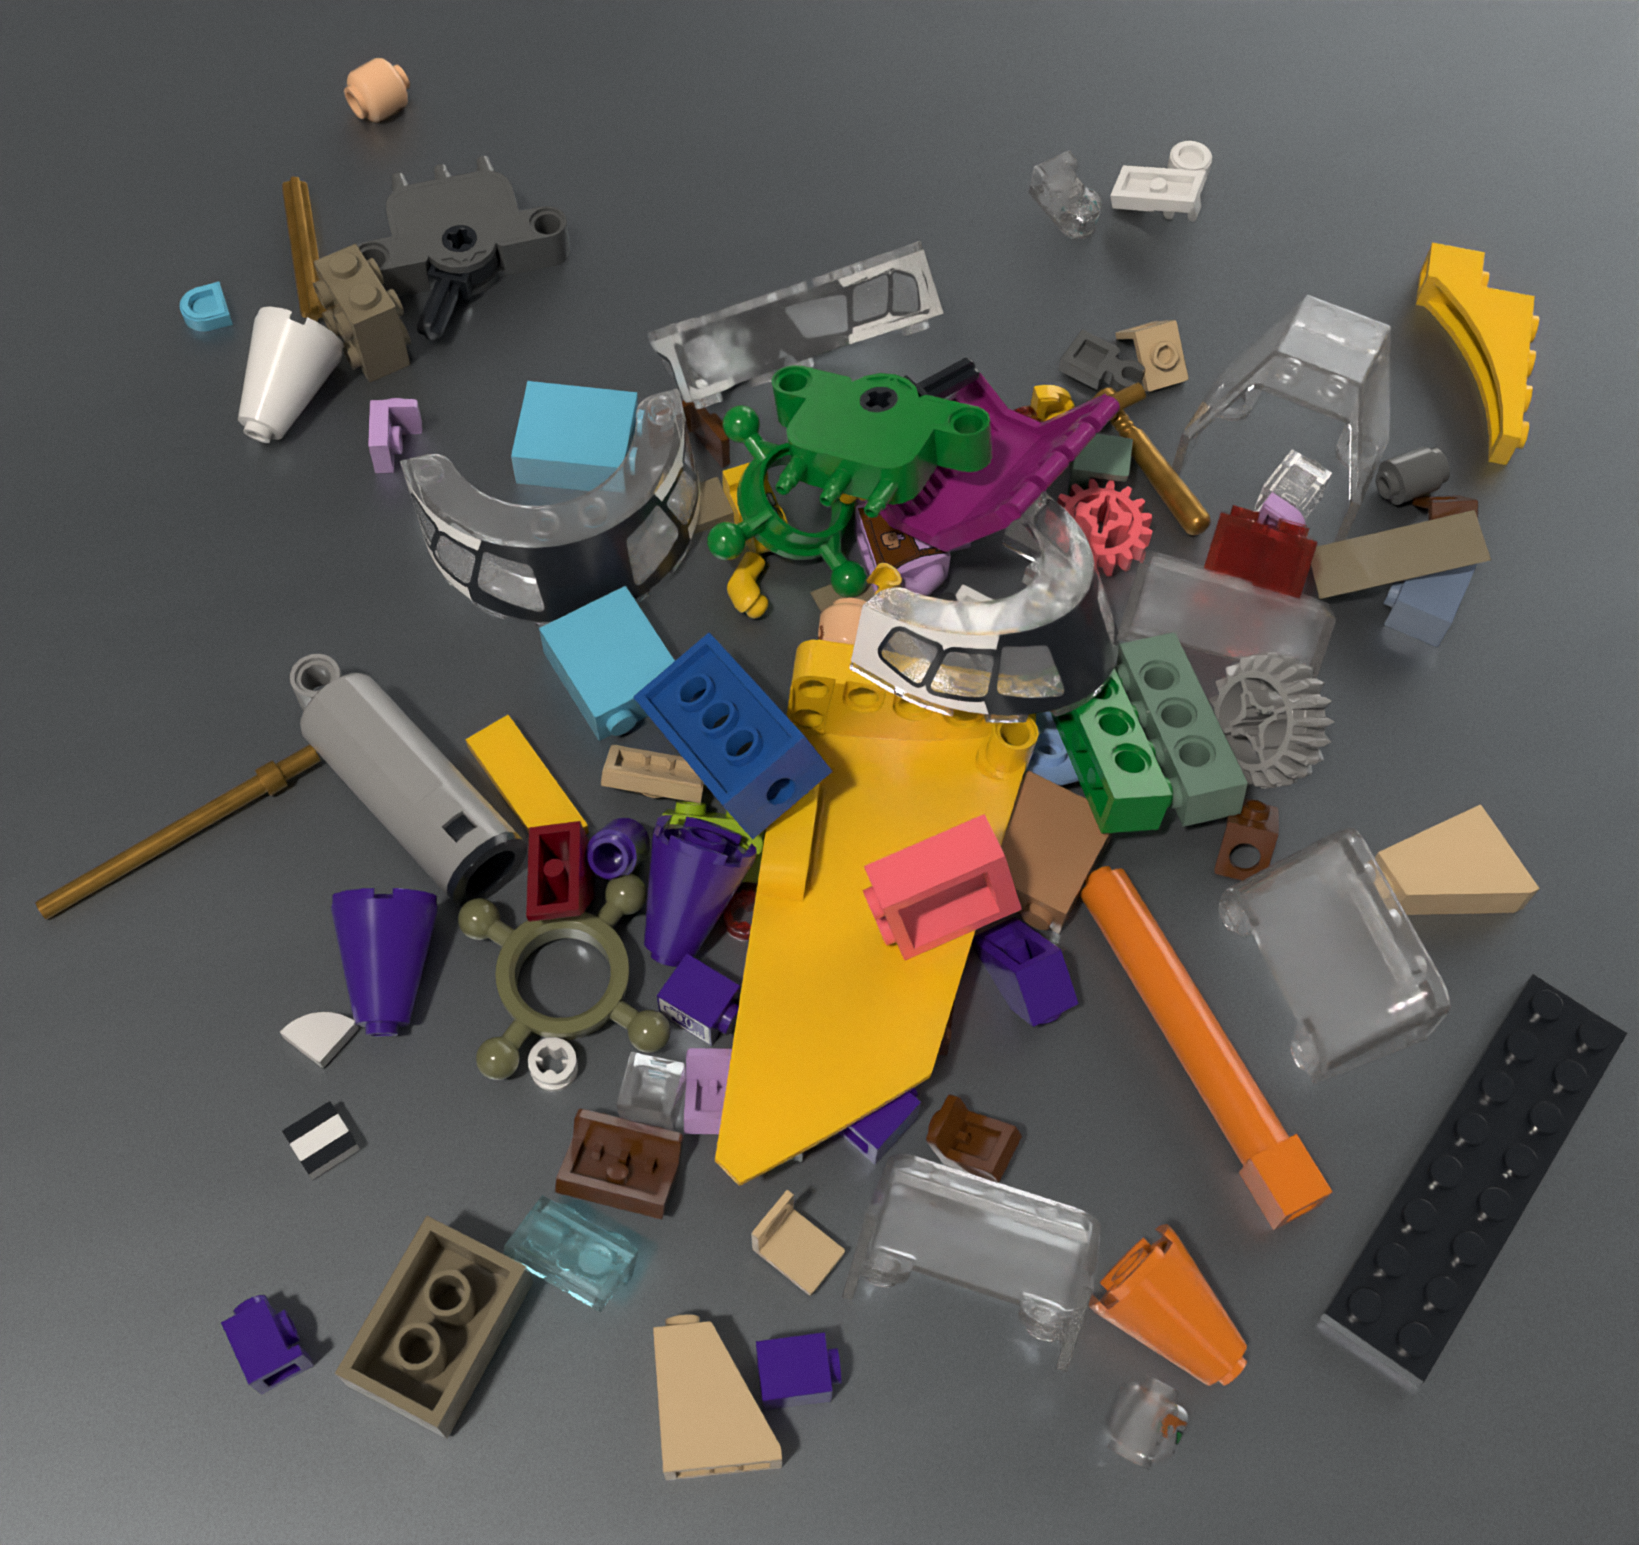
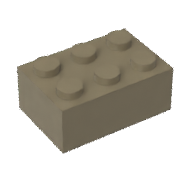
M426 1215L335 1374L348 1387L448 1439L534 1283L527 1266Z

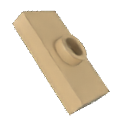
M611 745L601 778V786L639 792L650 798L667 797L701 803L705 788L704 782L683 757L619 745Z

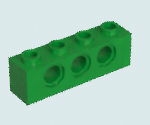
M1051 655L1040 685L1043 697H1059L1064 693L1062 681ZM1113 668L1109 677L1093 693L1078 702L1052 710L1050 713L1101 834L1158 830L1167 808L1172 804V785L1170 780L1164 777L1156 760L1154 745L1150 740H1147L1139 723L1137 708L1130 703L1123 688L1122 678L1119 677L1117 671Z

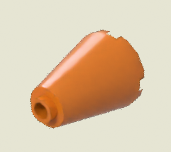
M1168 1224L1160 1225L1155 1230L1162 1238L1152 1245L1144 1237L1138 1241L1100 1281V1284L1107 1290L1102 1299L1099 1301L1091 1294L1088 1299V1306L1097 1315L1205 1385L1210 1386L1219 1381L1225 1386L1232 1382L1245 1368L1247 1360L1243 1357V1354L1246 1351L1247 1344L1177 1233Z

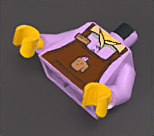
M842 494L840 497V501L844 504L853 503L855 500L859 504L855 508L854 534L869 576L866 581L872 585L878 605L893 600L914 604L923 602L948 578L950 552L971 547V542L944 552L889 526L880 513L876 518L868 517L864 512V507L868 503L867 499Z

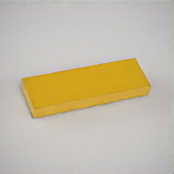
M509 715L504 716L465 739L467 747L528 834L529 827L580 821L585 833H589L585 820Z

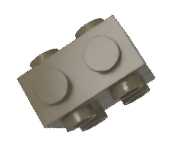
M353 244L314 261L319 281L314 282L313 286L322 306L325 309L328 308V311L322 313L324 322L330 331L337 337L341 336L345 342L343 343L344 347L342 350L351 368L354 370L360 367L369 383L409 366L410 361L406 346L411 344V339L405 325L399 319L400 316L404 315V310L393 289L386 291L382 286L384 279L373 258L366 260L358 246Z

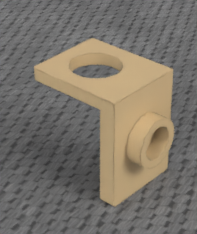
M1176 320L1153 321L1115 332L1116 339L1134 340L1138 362L1145 367L1142 379L1145 391H1154L1189 379Z
M789 1190L784 1192L752 1232V1250L809 1296L814 1294L845 1253L844 1248L794 1210V1194Z

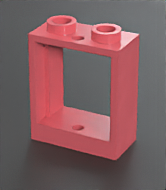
M985 814L864 866L872 886L862 891L886 946L897 942L904 961L1022 910L1005 854Z

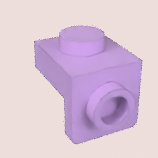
M690 1048L686 1051L684 1134H719L732 1049Z

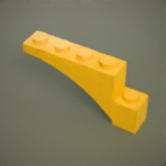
M1432 242L1420 270L1416 305L1424 306L1452 337L1466 359L1477 382L1486 412L1489 434L1488 462L1507 465L1515 449H1522L1524 447L1529 432V422L1523 421V416L1528 410L1533 393V387L1526 384L1527 377L1531 375L1536 359V351L1530 350V343L1533 342L1539 325V316L1533 315L1535 296L1487 287L1489 272L1483 271L1485 252Z

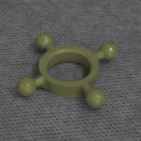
M629 874L611 879L605 891L607 902L596 916L583 912L579 916L532 922L527 920L515 930L500 920L498 908L487 899L476 898L463 905L458 915L461 931L471 939L484 940L489 938L502 947L496 964V985L501 1002L514 1019L501 1037L489 1038L478 1048L476 1064L479 1071L485 1077L492 1080H502L511 1076L519 1065L520 1056L518 1049L533 1034L544 1038L557 1037L566 1041L575 1040L596 1032L609 1020L615 1021L627 1029L631 1044L641 1052L653 1053L659 1051L667 1044L671 1028L667 1018L662 1013L655 1010L639 1012L622 1001L629 983V961L623 942L612 928L623 915L633 914L639 911L645 904L647 890L644 882L639 877ZM573 938L585 941L596 947L605 956L611 968L610 981L602 998L589 1010L566 1018L545 1016L530 1008L518 992L519 972L527 957L536 948L552 940Z

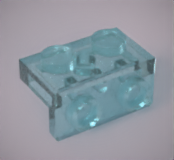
M542 1195L505 1244L504 1255L527 1266L529 1272L595 1310L602 1312L620 1284L626 1286L632 1278L639 1249L630 1245L619 1233L610 1230L605 1231L582 1218L573 1207L563 1203L557 1204Z

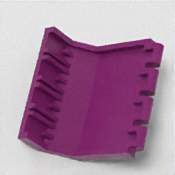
M979 372L977 381L955 392L948 400L977 406L989 414L992 441V460L989 465L975 472H962L937 466L922 491L915 498L905 503L888 504L880 514L889 526L944 552L1005 529L1013 521L1022 517L1041 496V492H1044L1068 467L1069 462L1073 461L1096 436V433L1100 432L1120 410L1119 402L1115 398L1103 394L1041 423L1008 409L981 372Z

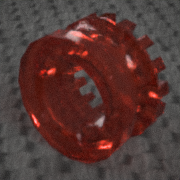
M744 889L739 893L735 892L724 910V926L728 934L742 942H749L751 926L746 921L739 924L737 921L734 922L733 914L741 907L747 912L754 910L756 893L751 889L750 891Z

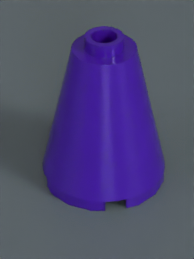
M663 815L657 818L653 829L644 946L651 951V958L656 962L666 966L677 967L686 953L692 957L696 956L752 867L757 850L751 843L746 851L739 846L742 838L741 835L718 824L688 816L684 825L670 824L673 815Z
M361 888L335 893L332 895L331 913L354 1024L366 1027V1036H397L398 1027L407 1026L410 1023L438 912L437 896L425 891L393 888V894H374L375 888Z

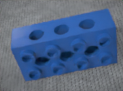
M710 632L633 696L752 840L832 772L801 731ZM729 715L721 726L712 729L721 717ZM753 742L747 752L736 756L738 750L743 745Z

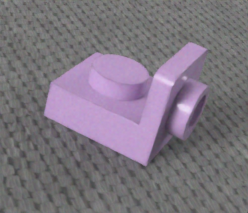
M402 398L370 400L368 447L375 473H394L395 454H402L403 450L402 435L422 433V420L417 400Z

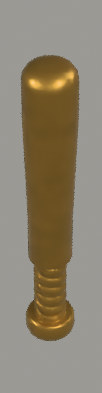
M1111 387L1104 388L1093 398L1103 393L1110 396L1116 393V391ZM1124 410L1117 412L1116 418L1110 421L1112 426L1115 427L1121 437L1133 439L1131 456L1187 534L1195 536L1203 533L1211 523L1208 512L1157 450L1145 432L1134 425Z

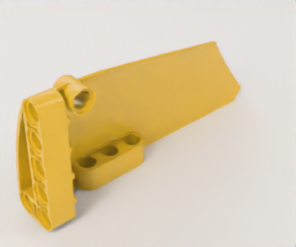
M812 639L798 645L786 716L807 738L832 772L770 824L765 832L715 1162L739 1186L830 1138L931 1077L975 930L904 961L897 942L886 946L862 891L872 886L864 866L985 814L1001 846L1023 774L1028 768L1039 735L1038 726L1036 725V713L1029 715H988L949 708L912 695L852 662L851 658L854 649L852 644ZM882 650L883 657L915 683H920L935 658ZM944 659L931 684V688L941 693L983 697L988 692L993 666ZM1000 667L997 690L1000 694L1006 696L1038 698V681L1035 676L1028 672Z

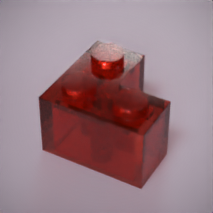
M1232 505L1230 513L1220 510L1204 561V568L1250 581L1251 585L1300 599L1318 541L1312 535H1308L1310 528L1305 524L1280 517L1277 526L1258 521L1261 512L1238 505Z

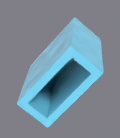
M527 381L511 454L516 484L626 495L629 477L637 478L639 470L640 452L635 449L636 440H644L647 415L646 412L639 411L638 393Z
M626 586L539 628L545 656L599 741L611 735H622L631 730L636 722L648 717L633 696L675 660Z

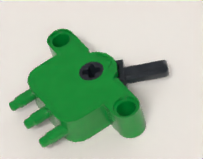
M965 357L917 384L907 375L901 377L896 374L877 373L863 376L852 382L848 376L799 365L786 366L778 370L773 375L771 381L778 422L787 428L786 433L791 460L779 476V481L775 485L776 491L781 495H787L801 481L808 485L823 488L819 499L824 506H832L842 494L867 499L868 503L864 507V512L868 517L876 518L888 504L905 503L915 498L922 491L937 466L962 472H975L987 467L992 460L989 414L977 406L944 399L978 380L979 371L975 367L973 360Z

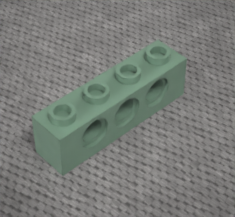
M1172 632L1119 644L1117 664L1114 668L1119 677L1122 678L1123 688L1130 703L1137 708L1139 723L1147 740H1150L1154 745L1156 760L1164 777H1167L1171 782L1173 800L1169 809L1175 808L1183 827L1241 814L1248 782L1176 633Z

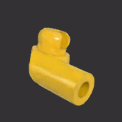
M749 551L744 554L729 579L727 593L734 607L740 613L746 612L750 618L756 619L764 614L769 605L767 597L760 594V588L756 583L766 563L761 556Z

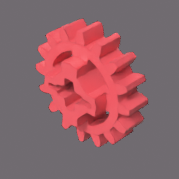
M1090 479L1086 490H1083L1075 483L1071 486L1069 496L1060 494L1057 503L1075 519L1089 542L1092 554L1081 540L1076 561L1078 565L1080 563L1086 564V572L1091 576L1094 570L1093 557L1096 566L1102 567L1106 576H1112L1115 565H1118L1125 572L1130 570L1133 559L1137 561L1142 560L1153 530L1149 529L1153 518L1152 514L1142 513L1145 500L1143 498L1134 501L1129 499L1132 490L1130 487L1124 488L1121 492L1115 491L1113 480H1109L1105 488H1099L1095 479ZM1052 508L1049 525H1051L1049 538L1054 542H1058L1057 545L1063 552L1070 555L1075 542L1076 532L1057 509ZM1100 521L1103 522L1102 533H1098Z

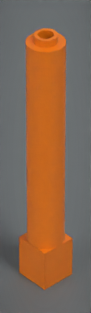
M1104 866L1089 874L1085 881L1086 886L1080 892L1081 899L1242 1163L1243 1167L1239 1174L1273 1231L1320 1207L1333 1191L1298 1135L1295 1134L1289 1137L1125 870L1122 868L1112 870L1110 866Z

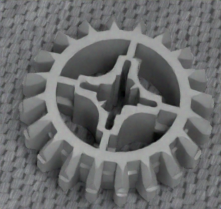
M1262 652L1261 655H1248L1240 658L1239 664L1226 667L1227 677L1215 681L1219 695L1208 699L1215 707L1214 714L1248 785L1260 786V788L1266 789L1275 788L1276 786H1290L1292 783H1297L1298 778H1304L1312 774L1311 765L1324 761L1319 747H1325V745L1332 742L1324 734L1325 727L1335 722L1325 716V708L1332 702V700L1320 696L1325 682L1312 678L1314 667L1300 664L1299 658L1292 655Z

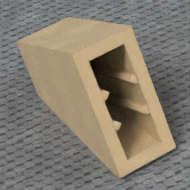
M1481 804L1379 851L1365 872L1372 894L1377 900L1385 903L1392 915L1515 913L1522 910L1540 889Z
M679 1315L667 1318L665 1320L666 1326L653 1327L662 1462L665 1479L675 1480L782 1468L781 1446L712 1322H700V1318L697 1315Z

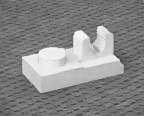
M1123 165L1110 195L1112 208L1154 212V210L1163 211L1164 217L1171 220L1175 212L1188 213L1189 221H1195L1201 209L1200 194L1207 179L1206 171Z

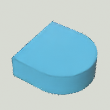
M220 282L196 287L182 297L180 311L185 323L191 329L206 332L233 325Z

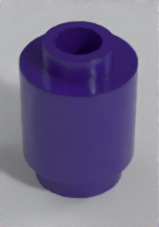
M617 818L612 820L597 832L588 843L586 853L591 869L597 875L609 880L620 875H629L647 857L650 849L649 835L646 829L633 819Z

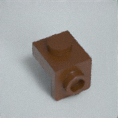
M949 1094L941 1109L936 1111L930 1120L926 1141L944 1165L999 1184L1022 1135L1014 1125L969 1111L960 1097Z

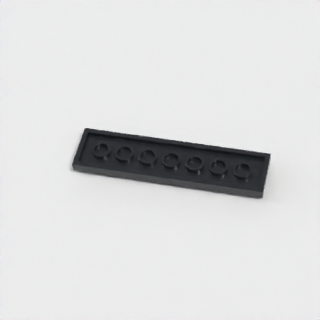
M1532 974L1525 982L1320 1316V1319L1416 1386L1424 1383L1626 1037L1627 1032Z

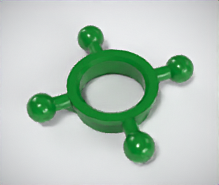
M737 405L730 408L723 418L724 433L733 442L743 443L754 459L743 471L737 488L738 507L743 521L738 524L721 522L710 530L707 537V545L711 554L720 560H733L742 554L746 541L755 537L767 549L785 558L810 560L822 556L832 570L830 580L833 590L845 598H855L861 595L868 585L866 581L868 578L867 571L860 563L847 560L841 551V538L853 514L855 501L850 504H844L840 501V498L837 499L831 506L832 517L828 529L822 532L807 533L787 524L771 507L765 494L764 479L768 469L789 463L791 460L789 444L779 445L764 441L759 434V416L751 407Z

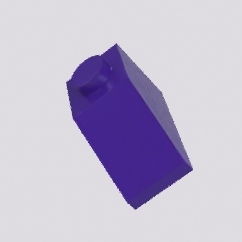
M1016 917L973 937L972 945L1009 1008L1032 1027L1052 1022L1058 1019L1062 1012L1079 1004L1062 950Z

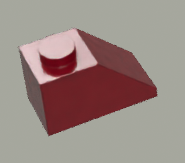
M580 821L529 827L526 917L529 922L582 915L594 899L595 872L591 869L587 860L586 852L589 840Z

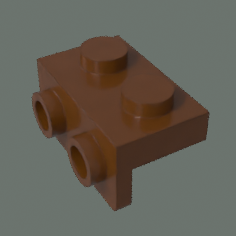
M578 1109L574 1118L573 1138L556 1177L555 1193L662 1220L680 1170L684 1137L681 1133L666 1130L662 1127L650 1126L614 1117L606 1113Z

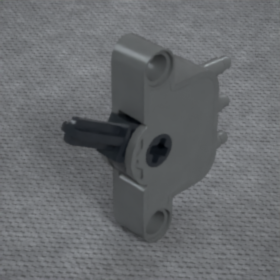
M480 156L476 160V172L451 176L446 165L438 164L434 168V180L415 184H408L403 173H394L391 176L392 193L386 200V214L392 236L367 241L358 245L366 260L373 258L377 263L384 279L382 286L386 291L393 289L398 298L431 291L417 323V332L425 336L429 341L442 337L458 298L469 300L470 296L487 291L497 282L499 277L556 266L566 261L570 255L568 226L564 212L552 206L519 211L510 181L503 174L495 172L487 156Z

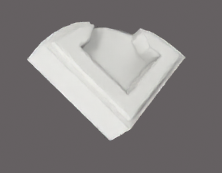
M316 1012L292 1021L280 1033L286 1041L321 1068H324L356 1033L359 1027L354 1024V1020L345 1015L333 1012Z

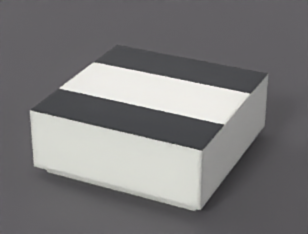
M331 1101L282 1130L312 1180L360 1150Z

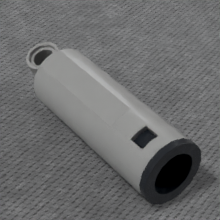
M311 654L299 659L293 665L290 672V684L303 711L300 720L302 736L458 907H463L465 903L472 899H487L497 893L521 867L527 855V844L369 675L351 673L342 676L336 661L323 654ZM320 685H326L321 690L313 691Z

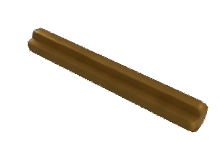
M293 176L290 178V181L283 182L282 193L299 309L302 317H308L318 322V318H322V313L327 311V309L322 306L313 286L314 282L319 281L314 261L319 259L309 189L306 182L300 181L297 176Z

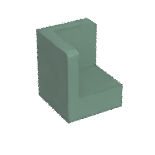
M1096 434L1080 454L1071 461L1067 495H1070L1071 486L1075 483L1083 490H1086L1090 477L1122 482L1127 481L1130 471L1133 439Z

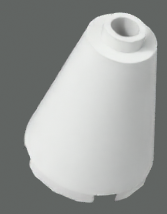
M270 306L260 308L254 320L238 414V421L244 426L243 432L250 438L263 443H270L271 439L280 440L283 438L340 363L344 353L342 351L344 347L342 340L323 325L308 317L305 324L302 325L289 319L292 311Z

